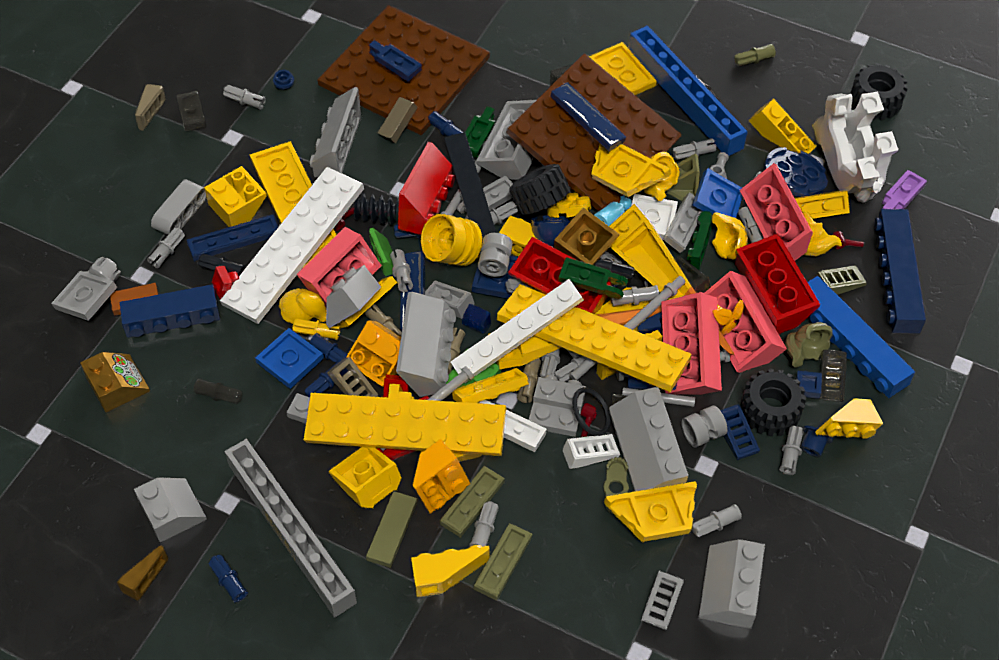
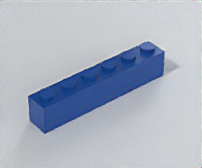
M819 276L808 281L807 283L820 303V307L808 318L812 323L823 322L831 326L833 332L830 342L834 343L842 351L843 355L850 359L858 367L859 371L867 376L875 384V387L888 398L910 385L915 371Z

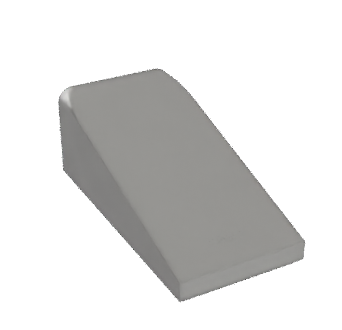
M434 281L425 291L427 296L444 300L455 311L456 317L461 319L474 306V300L470 292L438 281Z

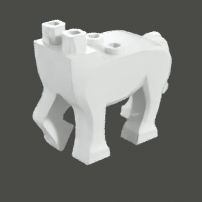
M878 92L861 94L859 104L855 110H851V94L828 96L825 115L819 117L812 125L816 141L823 149L837 188L840 191H848V194L854 193L857 201L865 203L873 199L874 195L881 191L885 183L892 154L898 151L892 131L873 136L870 124L873 118L884 110Z

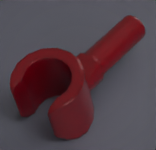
M354 207L346 211L333 228L335 231L344 228V220L354 214Z
M841 231L833 233V235L840 238L842 243L840 247L834 246L835 249H841L845 246H864V242L845 239Z
M585 403L580 415L586 418L585 423L589 427L592 421L595 420L597 413L595 406ZM583 429L581 437H587L588 432Z

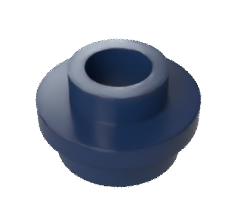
M279 70L275 73L273 83L279 89H287L294 84V77L288 70Z

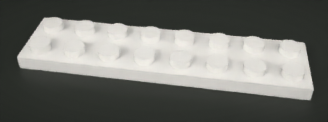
M326 167L239 276L240 279L236 280L231 289L220 300L221 304L259 324L296 277L297 273L303 268L364 190L363 183Z

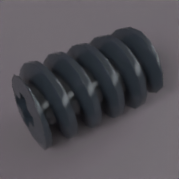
M363 193L361 198L358 199L357 197L355 201L354 219L359 220L362 217V220L367 222L370 218L372 223H376L379 219L381 224H385L388 219L389 225H394L396 221L398 225L399 198L396 203H393L392 197L389 196L387 202H384L383 195H381L379 200L375 201V195L372 194L370 199L367 200L366 193Z

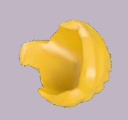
M667 152L657 153L650 159L670 168L671 175L643 189L648 196L655 197L657 201H662L666 196L665 191L678 183L680 174L678 165Z
M715 212L712 215V223L718 229L712 244L719 257L734 260L736 258V249L746 246L748 243L745 226L734 217Z
M802 212L813 231L807 252L803 255L817 257L825 254L836 245L842 246L839 237L828 235L823 229L822 223L814 222L808 212Z
M297 288L286 292L280 299L279 308L281 309V315L288 323L293 324L295 319L309 321L313 317L319 319L320 322L326 321V306L322 298L312 291Z

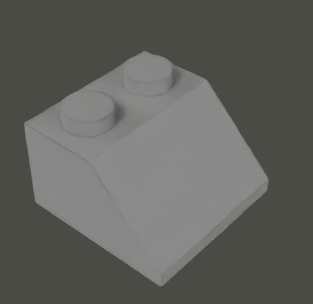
M365 265L358 269L352 267L343 274L344 280L343 278L331 287L333 291L327 296L326 325L328 328L358 312L381 288Z
M156 478L134 489L139 503L160 543L207 520L185 478Z

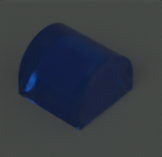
M469 304L463 315L462 324L485 334L492 324L490 312Z

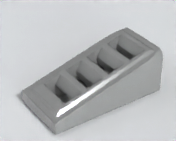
M659 571L641 621L666 630L684 580ZM660 583L675 588V591L671 592L659 587ZM657 592L672 597L671 602L657 597ZM653 602L667 606L668 610L665 611L652 606ZM650 611L665 616L664 621L649 616Z

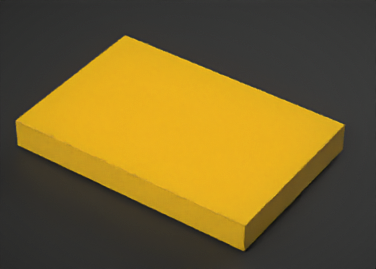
M623 42L589 56L634 95L656 86L657 81Z

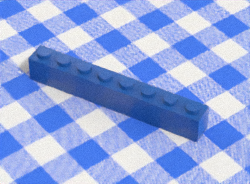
M648 26L630 33L629 50L708 138L714 139V144H716L720 151L730 156L744 149L747 130Z

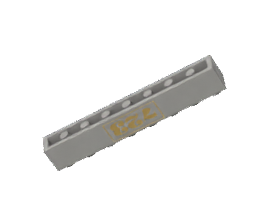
M245 439L226 450L225 455L229 467L334 618L357 604L354 589L249 441Z

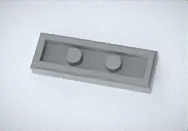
M690 192L685 195L663 238L664 241L680 253L685 250L698 224L699 214L702 213V210L693 206L695 196Z

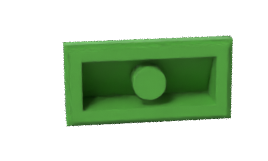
M371 228L369 230L370 243L378 261L382 265V272L385 276L392 275L393 264L390 258L392 249L388 239L374 228Z

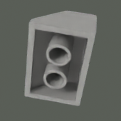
M738 539L709 547L699 612L700 619L751 629L756 616L765 544Z

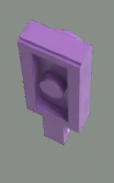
M907 170L886 193L882 202L884 204L882 209H905L925 187L927 180Z

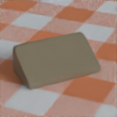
M399 97L378 134L396 143L418 107L413 102Z

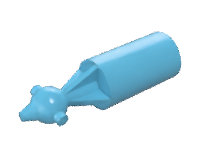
M623 195L620 197L619 203L611 202L594 216L610 226L631 207L632 199L625 198Z

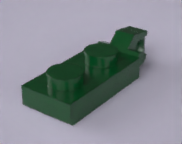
M488 106L482 116H474L465 132L472 156L478 158L483 149L484 142L487 141L495 125L493 120L495 109Z

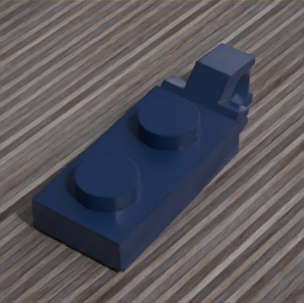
M375 40L369 44V53L374 56L378 63L408 82L422 70L421 63L391 44L383 46Z

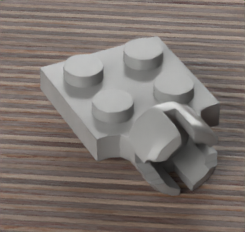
M100 257L92 264L89 271H79L51 304L55 310L89 321L117 288L114 282L120 276L121 271H116L117 265L112 260Z

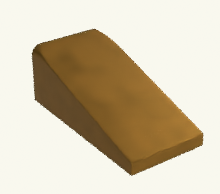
M162 546L157 547L118 580L117 583L124 594L137 601L140 600L168 561L167 554Z

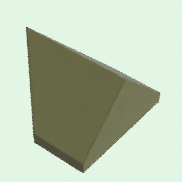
M696 153L677 164L680 171L678 183L665 191L681 201L689 192L696 196L699 187L700 172L698 155Z

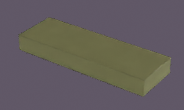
M483 466L471 481V484L466 487L441 518L440 525L461 538L481 513L484 503L490 501L504 484L505 478Z
M393 491L367 553V561L391 568L417 505V498Z
M509 523L474 584V590L497 601L532 539V533Z

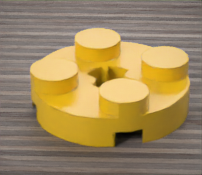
M570 193L566 195V198L547 208L546 211L550 217L559 218V213L566 214V217H574L582 208H585L587 211L591 210V203L588 196L579 197L578 193Z

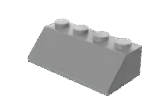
M352 88L334 100L333 106L328 109V120L322 125L321 139H317L316 153L310 159V167L313 168L314 177H319L326 167L339 173L343 172L361 120L358 88Z
M536 100L506 102L476 160L479 166L501 178L506 176L509 180L519 179L526 175L534 156L512 139L506 131Z
M408 292L396 372L419 397L435 394L448 381V366L451 360L450 350L451 342L454 338L453 327L456 321V314L444 300L415 292Z
M659 387L636 391L610 406L608 410L624 460L629 466L628 473L634 492L686 483L688 473Z

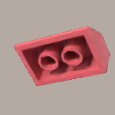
M344 227L297 273V276L309 291L318 294L322 298L326 306L327 296L333 291L331 287L343 278L344 280L343 274L352 267L358 269L365 265L373 275L382 265L363 237Z

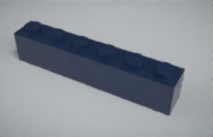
M881 209L879 217L874 220V230L878 231L876 244L877 249L881 251L879 266L883 267L882 285L886 286L884 301L889 307L887 322L891 324L892 333H921L926 318L908 209Z

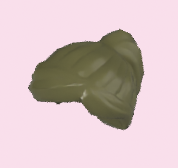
M823 322L810 323L801 327L797 332L787 335L785 340L786 353L792 358V366H802L804 359L819 360L820 356L827 352L830 348V339L833 332L831 326Z

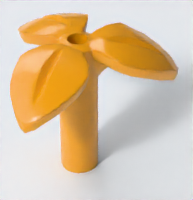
M739 300L733 312L722 308L718 304L717 309L713 310L716 321L722 326L725 325L721 330L723 336L736 327L734 321L742 316L744 309L743 300Z

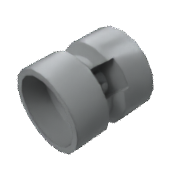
M501 233L485 235L482 242L478 269L489 276L498 277L505 275L508 271L509 257L513 246L512 240Z
M714 405L701 410L700 415L694 413L683 418L681 421L683 433L689 444L694 448L709 442V438L714 440L727 434L728 431L722 412Z

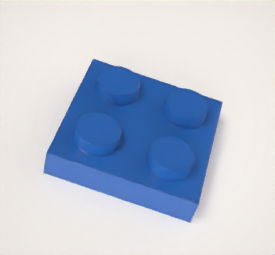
M707 168L703 172L693 206L702 211H710L712 215L717 212L736 218L743 197L740 192L742 187Z
M288 328L255 359L257 364L291 389L324 357L321 351Z

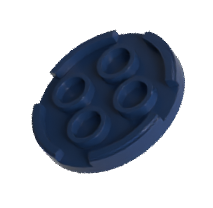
M777 148L768 154L764 162V170L773 163L777 165L794 196L804 197L822 194L828 184L824 173L825 168L822 164L803 151L797 153L789 151L787 148Z

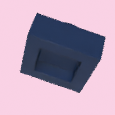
M797 371L796 379L800 381L799 387H804V395L820 399L822 373Z

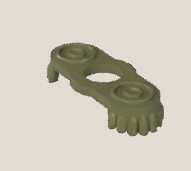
M621 457L611 458L608 464H606L607 477L604 483L606 496L628 493L627 470L629 466L624 459L621 460ZM613 482H618L622 484L623 491L617 494L610 491L609 485ZM606 506L607 511L610 512L611 514H614V513Z

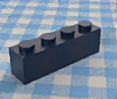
M213 284L120 302L122 326L127 338L220 320Z

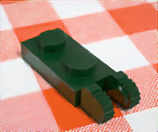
M702 211L699 214L698 229L694 232L692 241L694 247L689 248L687 261H691L690 271H700L712 231V213L710 211Z
M568 257L565 258L558 278L559 282L564 283L570 279L576 287L602 295L605 294L615 299H622L624 293L618 288L607 285L608 281L614 285L624 287L628 283V279L625 276H620L619 274L612 273L611 270Z

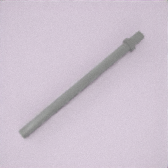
M679 276L672 283H667L664 286V290L624 326L634 330L661 305L662 301H666L670 296L674 297L678 293L677 290L686 283L685 279ZM587 358L569 374L571 379L578 380L597 362Z

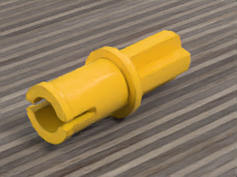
M295 319L293 322V331L295 333L312 336L319 333L324 338L339 339L340 325L328 328L326 323H320V320L313 322Z

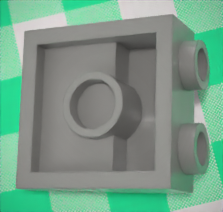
M546 375L544 378L538 377L529 421L546 428L548 432L576 437L579 422L574 415L572 400L575 392L586 386H582L581 382L577 380H569L568 383L558 381V378L553 375ZM585 392L581 393L577 400L579 413H581Z

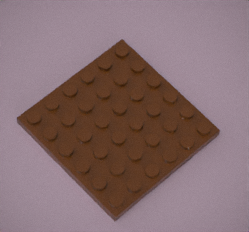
M388 5L319 77L318 85L339 96L352 88H358L360 106L384 118L388 117L399 97L407 99L418 108L405 128L422 136L431 126L428 116L433 111L441 114L487 62L490 58V51ZM374 40L383 46L391 44L421 63L422 70L408 82L378 63L374 56L369 53V44Z
M584 53L507 129L506 133L544 166L558 164L570 188L581 197L588 196L591 205L597 211H600L611 202L619 203L620 197L623 194L593 179L591 173L596 162L595 155L600 143L550 97L551 91L568 82L626 136L625 142L622 143L623 145L648 158L657 153L667 152L679 140L682 134Z

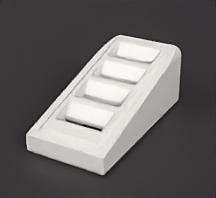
M612 434L567 439L563 447V453L569 469L606 461L620 455ZM602 444L606 445L608 451H604Z

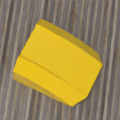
M361 447L328 471L341 488L356 503L365 508H373L376 503L392 491H397L401 480L396 463L374 447Z

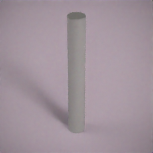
M623 387L622 397H627L641 390ZM661 393L664 403L694 407L695 397Z

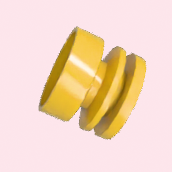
M436 214L426 222L421 234L422 251L433 262L467 266L473 263L480 253L482 247L481 230L477 223L470 219Z

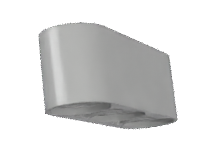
M183 180L154 214L151 220L152 228L167 235L175 227L182 229L205 201L206 193L204 187L189 180Z

